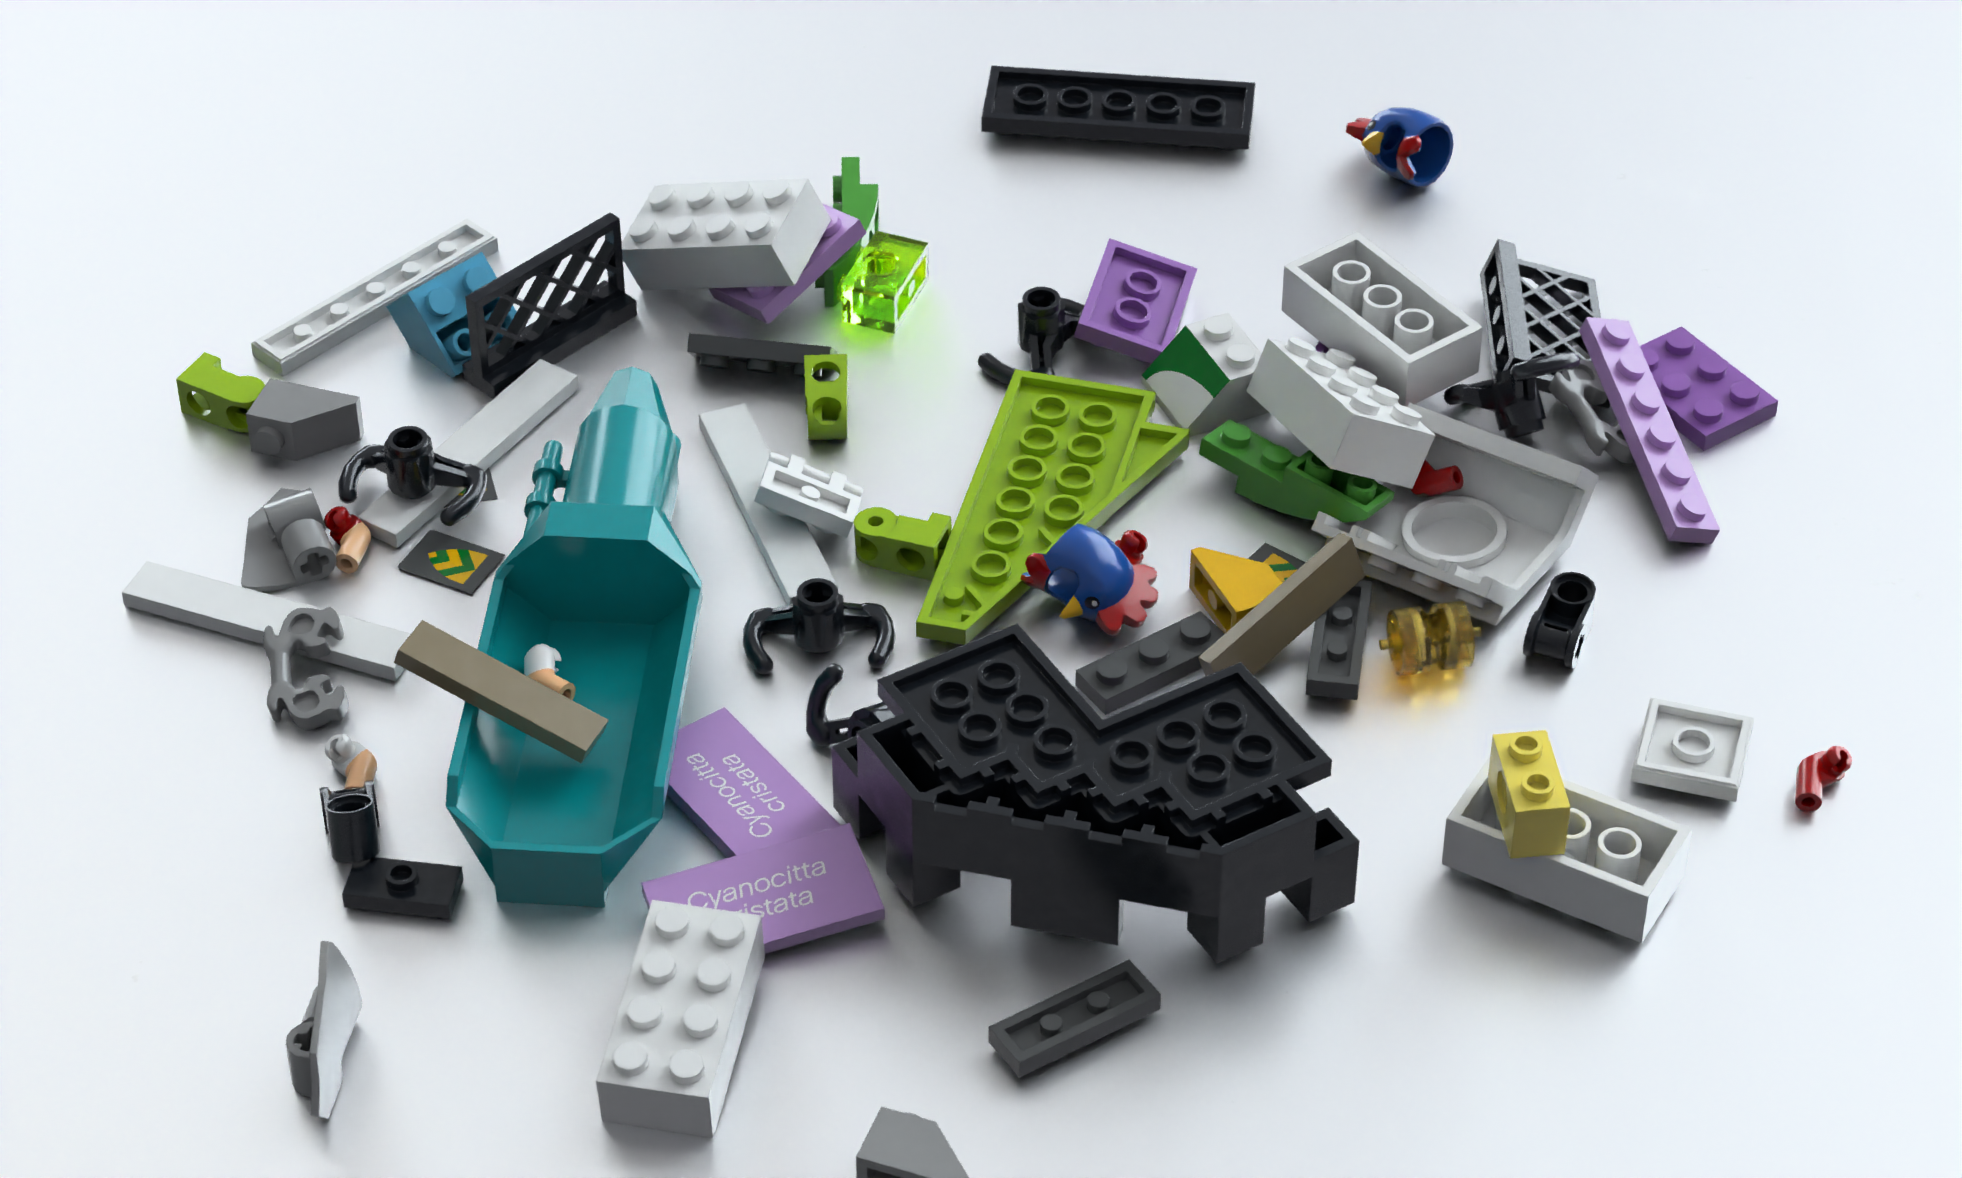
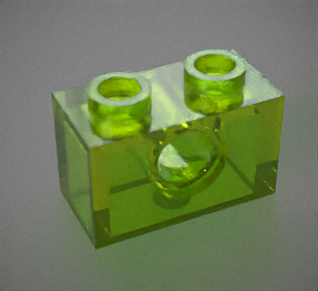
M876 230L867 246L860 248L856 255L855 264L850 272L843 274L840 278L837 288V300L842 302V321L895 334L929 280V243Z

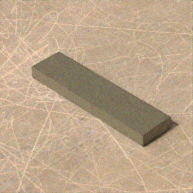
M1342 533L1337 534L1202 653L1198 659L1205 677L1239 662L1254 676L1363 579L1365 573L1353 539Z
M421 620L401 645L394 660L395 664L579 763L584 761L604 733L608 723V719L424 620Z

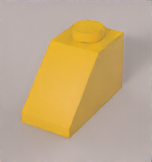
M1202 547L1191 550L1189 588L1217 627L1224 633L1229 631L1284 582H1281L1269 564Z

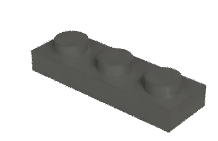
M689 333L687 349L689 354L700 358L699 365L705 367L728 368L729 361L747 362L746 370L775 373V366L781 365L794 367L793 374L805 376L804 355L837 354V351L829 346ZM819 369L816 372H814L812 377H822L823 370L833 369Z
M1360 580L1315 620L1305 695L1351 700L1358 699L1372 581Z
M1199 611L1077 669L1075 686L1105 715L1202 669L1198 657L1225 633Z
M1129 959L989 1026L988 1042L1020 1078L1160 1010L1161 994Z

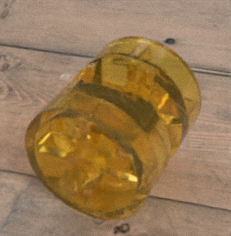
M1463 601L1432 604L1428 613H1425L1420 606L1393 609L1387 615V639L1379 640L1380 650H1389L1393 668L1398 676L1428 673L1432 664H1436L1441 671L1471 667L1474 662V638L1481 637L1482 632L1480 627L1472 626L1468 608Z

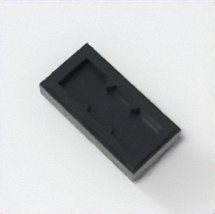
M379 857L353 863L342 893L343 904L347 908L451 919L463 883L462 867Z

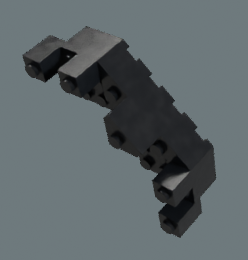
M1017 623L878 679V696L894 714V717L857 731V736L831 746L834 809L846 824H851L853 832L859 840L885 830L886 874L913 907L960 888L961 871L1011 880V926L1118 945L1123 931L1124 901L1188 912L1187 930L1215 963L1218 964L1263 944L1266 897L1281 891L1308 922H1312L1355 902L1360 841L1329 807L1315 812L1296 792L1331 776L1332 759L1241 662L1102 719Z

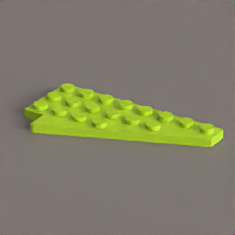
M1015 369L916 620V637L961 645L969 643L1031 588L1020 580L1021 575L1028 572L1025 561L1029 555L1033 553L1047 554L1058 539L1076 524H1084L1094 529H1098L1106 524L1113 514L1188 449L1190 429L1150 423L1155 409L1156 392Z

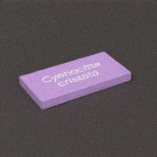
M725 707L678 730L667 795L727 858L840 826L824 807Z
M850 823L641 883L642 893L648 910L652 900L761 915L765 954L885 919L883 903Z

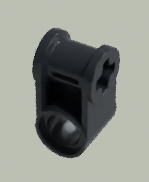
M1565 572L1553 578L1538 611L1534 612L1529 622L1523 644L1524 655L1532 657L1535 653L1564 661L1565 667L1571 669L1576 667L1584 642L1591 631L1596 587L1588 576L1577 572Z
M373 780L365 781L363 787L330 791L328 787L319 788L326 836L329 835L332 858L342 863H357L377 856L381 850L378 834L380 824Z

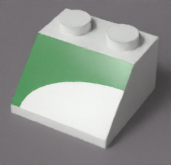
M1229 313L1212 316L1208 319L1185 325L1141 375V383L1148 391L1156 392L1155 401L1176 427L1190 429V437L1214 430L1229 419L1234 422H1240L1269 413L1246 391L1262 353Z

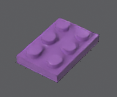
M1109 238L1074 337L1090 342L1095 346L1125 354L1141 362L1152 364L1175 337L1197 268Z
M1681 326L1640 346L1676 430L1703 451L1776 416L1778 400L1684 327Z

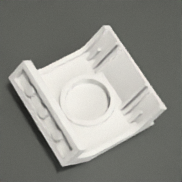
M1409 402L1408 408L1418 412L1422 416L1420 422L1435 434L1425 459L1435 470L1454 465L1458 466L1463 475V487L1459 490L1423 498L1416 496L1407 487L1384 482L1383 486L1395 492L1393 500L1367 520L1341 522L1319 511L1311 530L1327 537L1325 545L1339 533L1351 537L1365 575L1496 626L1571 546L1599 476L1581 465Z

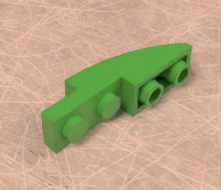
M841 157L842 175L833 176V208L859 219L867 233L815 281V288H824L825 307L836 306L859 282L869 266L878 239L879 186L878 184H860V157Z
M1231 419L1204 436L1201 440L1199 455L1238 476L1236 493L1281 513L1315 520L1320 511L1341 522L1363 521L1391 502L1394 497V491L1379 484L1375 479L1330 469L1311 450L1298 457L1287 448L1272 443L1252 432L1247 426L1236 423Z

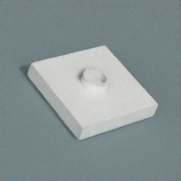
M1650 697L1630 781L1736 802L1752 735L1754 717Z

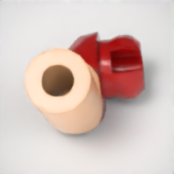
M337 506L325 515L324 523L327 529L331 530L330 536L340 546L336 555L337 568L345 573H354L357 571L371 542V533L368 527L356 515H350L347 508Z

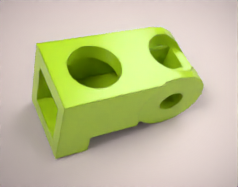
M206 352L176 378L182 413L225 429L249 433L246 413L265 387L262 380L253 376H238L222 369L221 359Z
M847 354L804 355L808 440L847 439ZM823 368L833 369L839 373V377L834 381H817L812 375L817 370Z
M882 507L867 508L859 512L854 519L857 558L869 566L932 581L952 531L951 516L932 512L928 521L902 515L896 516L891 510Z

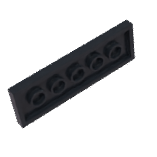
M991 65L981 117V132H994L1001 135H1039L1045 138H1084L1090 141H1129L1134 144H1174L1179 147H1218L1223 150H1249L1256 83Z

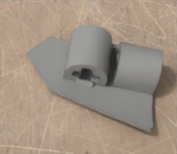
M281 488L263 507L248 518L241 577L242 587L259 592L283 590L319 581L327 577L334 570L337 563L336 555L325 532L326 526L311 488L303 491Z
M330 941L320 942L318 986L313 991L301 1024L291 1029L286 1036V1050L292 1085L299 1094L311 1098V1115L324 1119H329L343 1081L341 1061L362 1007L358 983L339 949Z

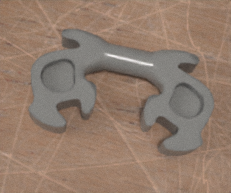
M1580 359V364L1576 369L1563 371L1562 374L1557 372L1548 388L1559 402L1568 407L1584 431L1585 440L1596 456H1601L1605 450L1620 462L1627 464L1635 462L1617 419L1611 426L1602 421L1590 406V404H1603L1607 400V395L1593 362Z
M331 607L323 610L297 608L291 611L283 621L278 636H275L270 625L264 630L263 647L270 661L271 687L266 701L272 719L277 723L281 721V713L284 709H287L293 722L304 730H313L334 720L342 721L346 716L349 702L344 687L339 685L333 691L334 688L328 675L321 674L308 677L304 687L299 690L293 687L291 679L290 659L295 651L299 649L304 650L309 658L325 657L331 653L325 637L332 635L337 640L343 639L344 632L339 616Z

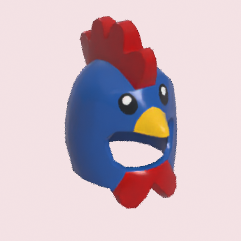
M1392 107L1378 112L1372 119L1357 118L1355 122H1350L1346 125L1345 132L1362 141L1361 145L1364 147L1371 163L1390 176L1409 185L1422 187L1435 182L1445 171L1453 153V134L1449 126L1441 119L1417 109Z
M1076 524L1067 530L1047 554L1033 553L1029 555L1025 561L1028 572L1023 573L1020 578L1029 587L1042 590L1064 603L1066 607L1059 615L1060 618L1067 619L1078 616L1097 623L1106 634L1111 636L1117 635L1120 632L1122 624L1132 628L1143 626L1147 617L1145 609L1152 608L1158 600V591L1151 586L1157 578L1156 569L1145 564L1132 565L1122 550L1111 539L1097 529L1084 524Z

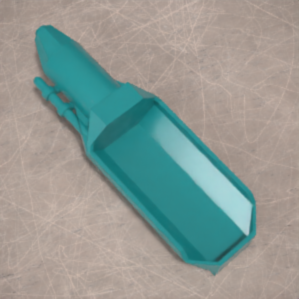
M633 366L614 372L590 414L579 426L570 470H564L561 465L563 455L562 444L556 440L548 441L545 444L542 457L535 463L532 481L535 487L534 492L530 493L526 499L524 513L527 517L523 538L495 572L477 649L524 674V657L533 646L546 644L549 647L555 648L560 653L562 660L555 661V667L559 669L555 675L575 685L576 692L573 701L608 719L604 733L584 761L579 763L465 701L447 775L446 808L493 882L496 889L497 902L605 908L609 885L663 818L703 596L702 582L671 526L679 485L678 459L681 442L671 430L659 388L649 372ZM566 488L563 502H557L553 497L555 489Z

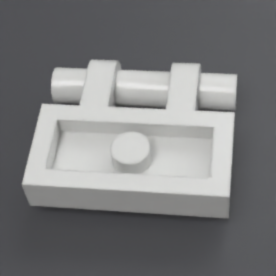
M771 452L754 502L764 505L775 514L789 515L812 524L814 528L823 533H834L847 538L854 523L863 487L847 482V476L833 471L830 475L804 464L805 459L793 454L789 459Z

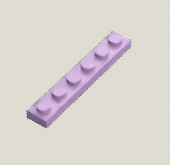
M1586 317L1579 332L1668 541L1712 544L1720 532V528L1629 321Z

